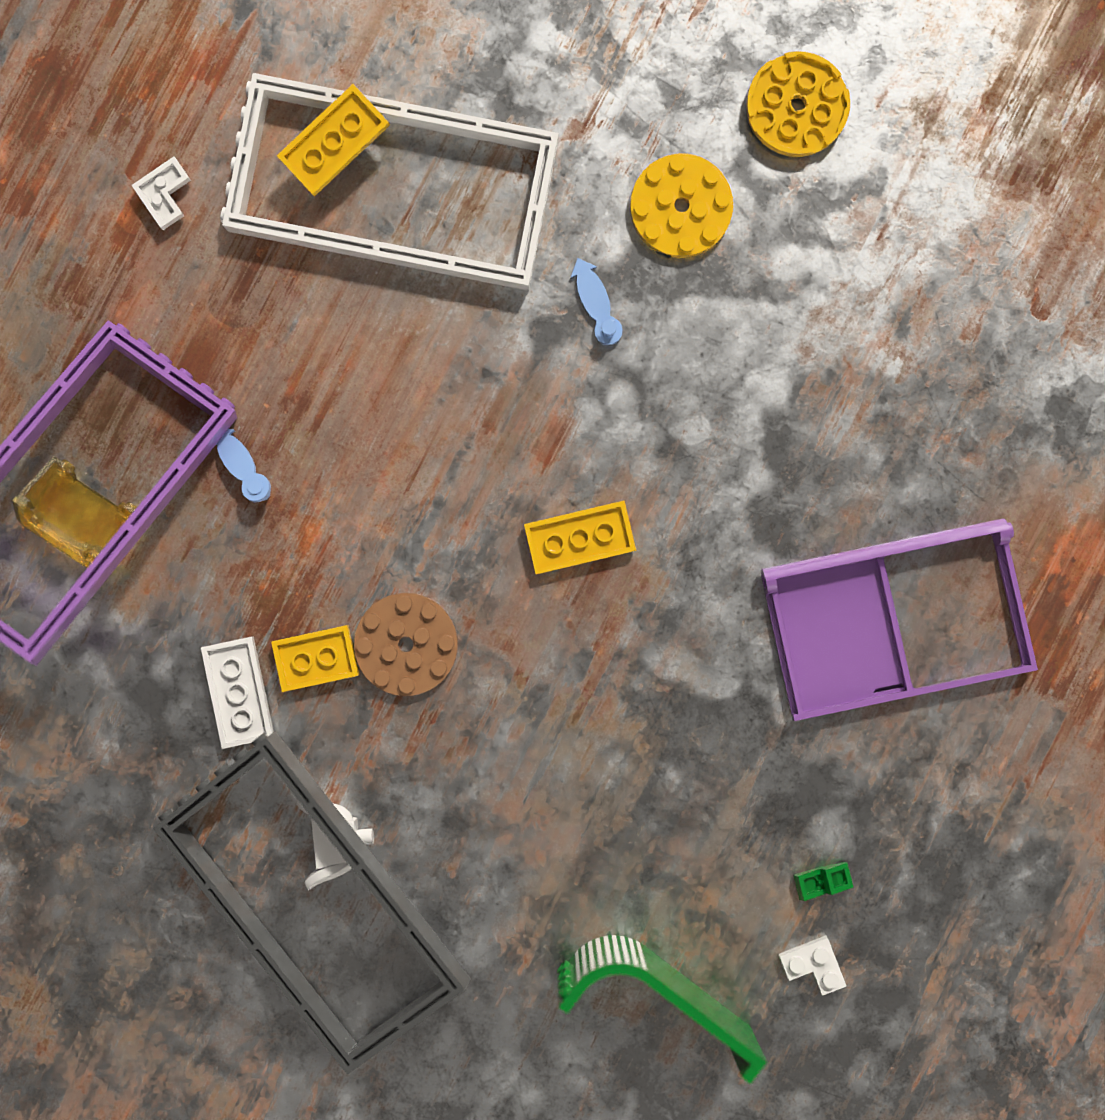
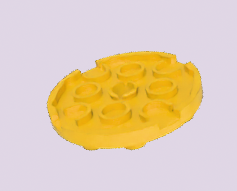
M788 52L772 61H768L753 78L746 100L747 118L756 137L772 151L791 157L813 155L831 145L843 130L850 111V94L841 78L842 74L825 58L809 52ZM796 98L801 99L805 105L804 109L795 111L791 101Z
M679 153L668 155L651 163L638 177L631 195V219L639 237L654 251H659L674 258L697 256L715 246L725 234L733 213L731 188L723 173L708 160L692 154ZM678 199L684 200L689 204V208L685 212H679L676 210L674 203Z

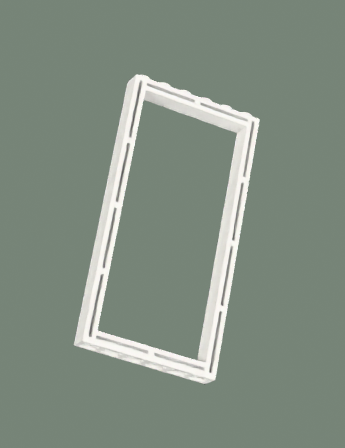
M252 74L251 81H248L246 85L247 104L241 110L242 129L236 135L237 154L231 160L232 179L226 185L225 195L228 198L226 207L222 208L220 216L221 223H223V227L228 232L529 291L559 133L364 95L385 119L391 123L539 152L516 268L247 216L246 212L269 98L327 109L345 92L343 90L272 76Z

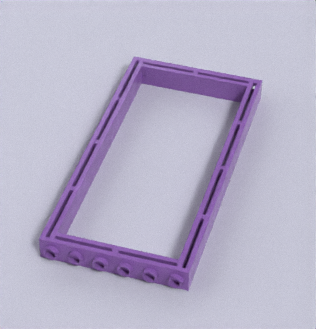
M109 320L0 445V483L114 349H117L210 415L211 418L29 640L0 620V641L35 666L47 654L237 419L235 406L226 398L220 400L213 395L214 391L204 383L199 385L192 380L193 376L183 368L178 370L171 365L172 361L162 353H159V355L155 354L150 350L151 346L141 338L138 340L130 336L131 333L127 328L119 323L114 325Z

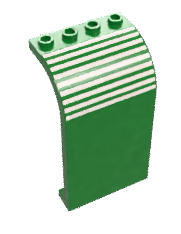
M609 935L593 939L578 949L569 961L564 960L557 970L559 974L557 976L558 1008L566 1014L569 1013L586 989L596 981L612 975L632 976L646 983L731 1049L741 1077L750 1085L767 1064L751 1026L645 945L632 938Z

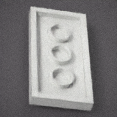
M254 636L201 647L222 749L248 744L263 733L267 736L273 733Z

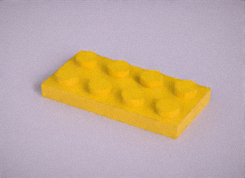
M352 84L290 142L277 157L315 197L384 132L390 124L360 90Z
M625 501L524 524L536 574L636 551Z

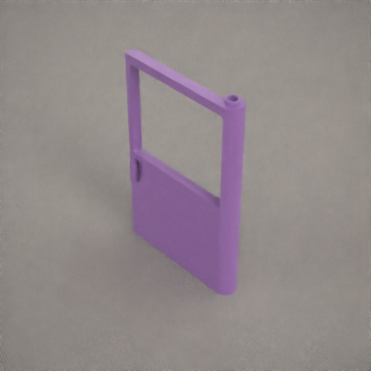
M1002 518L761 569L763 588L792 720H803L1038 670L1009 547L1010 540L1014 536L1012 524L1010 522L1007 523ZM991 535L1021 665L914 688L911 683L884 558L894 554Z

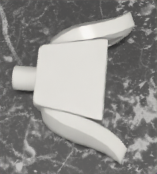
M297 800L296 805L298 806V808L306 814H308V812L304 809L301 803ZM334 804L365 845L374 844L373 828L359 830L358 818L352 817L350 811L343 806ZM313 819L311 821L316 870L304 882L308 891L320 883L339 877L351 870L350 865Z

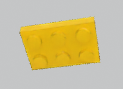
M349 625L271 642L282 692L359 676Z

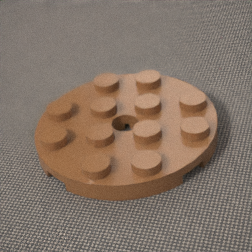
M398 593L377 601L365 612L356 629L354 650L361 671L374 686L393 695L413 696L433 689L449 674L457 656L458 637L450 616L437 602L420 594ZM409 637L412 639V650L408 652L401 650L399 646L401 638Z

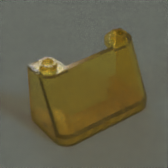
M53 456L12 500L15 515L19 523L85 568H88L137 507L130 502H120L118 505H115L77 480L74 472L75 467L69 461L64 459L61 461Z

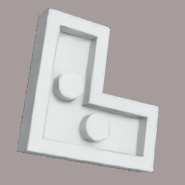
M172 157L132 184V187L162 230H165L184 217V214L170 194L190 182L191 179L175 157Z
M826 935L778 954L789 981L813 972L822 996L846 987Z

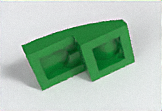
M848 862L826 865L793 875L798 897L801 901H807L824 894L834 895L854 888Z

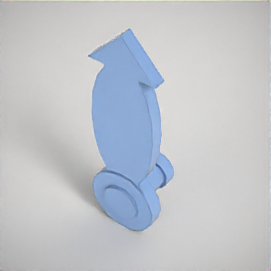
M577 258L571 278L577 276V290L580 300L589 316L596 321L595 337L603 345H614L622 336V325L617 319L610 316V301L606 289L599 277L591 271L597 268V266Z
M228 429L216 444L223 464L238 480L243 481L242 492L249 501L261 502L267 500L271 493L269 480L264 475L256 473V466L249 451L237 438L231 435L235 430Z

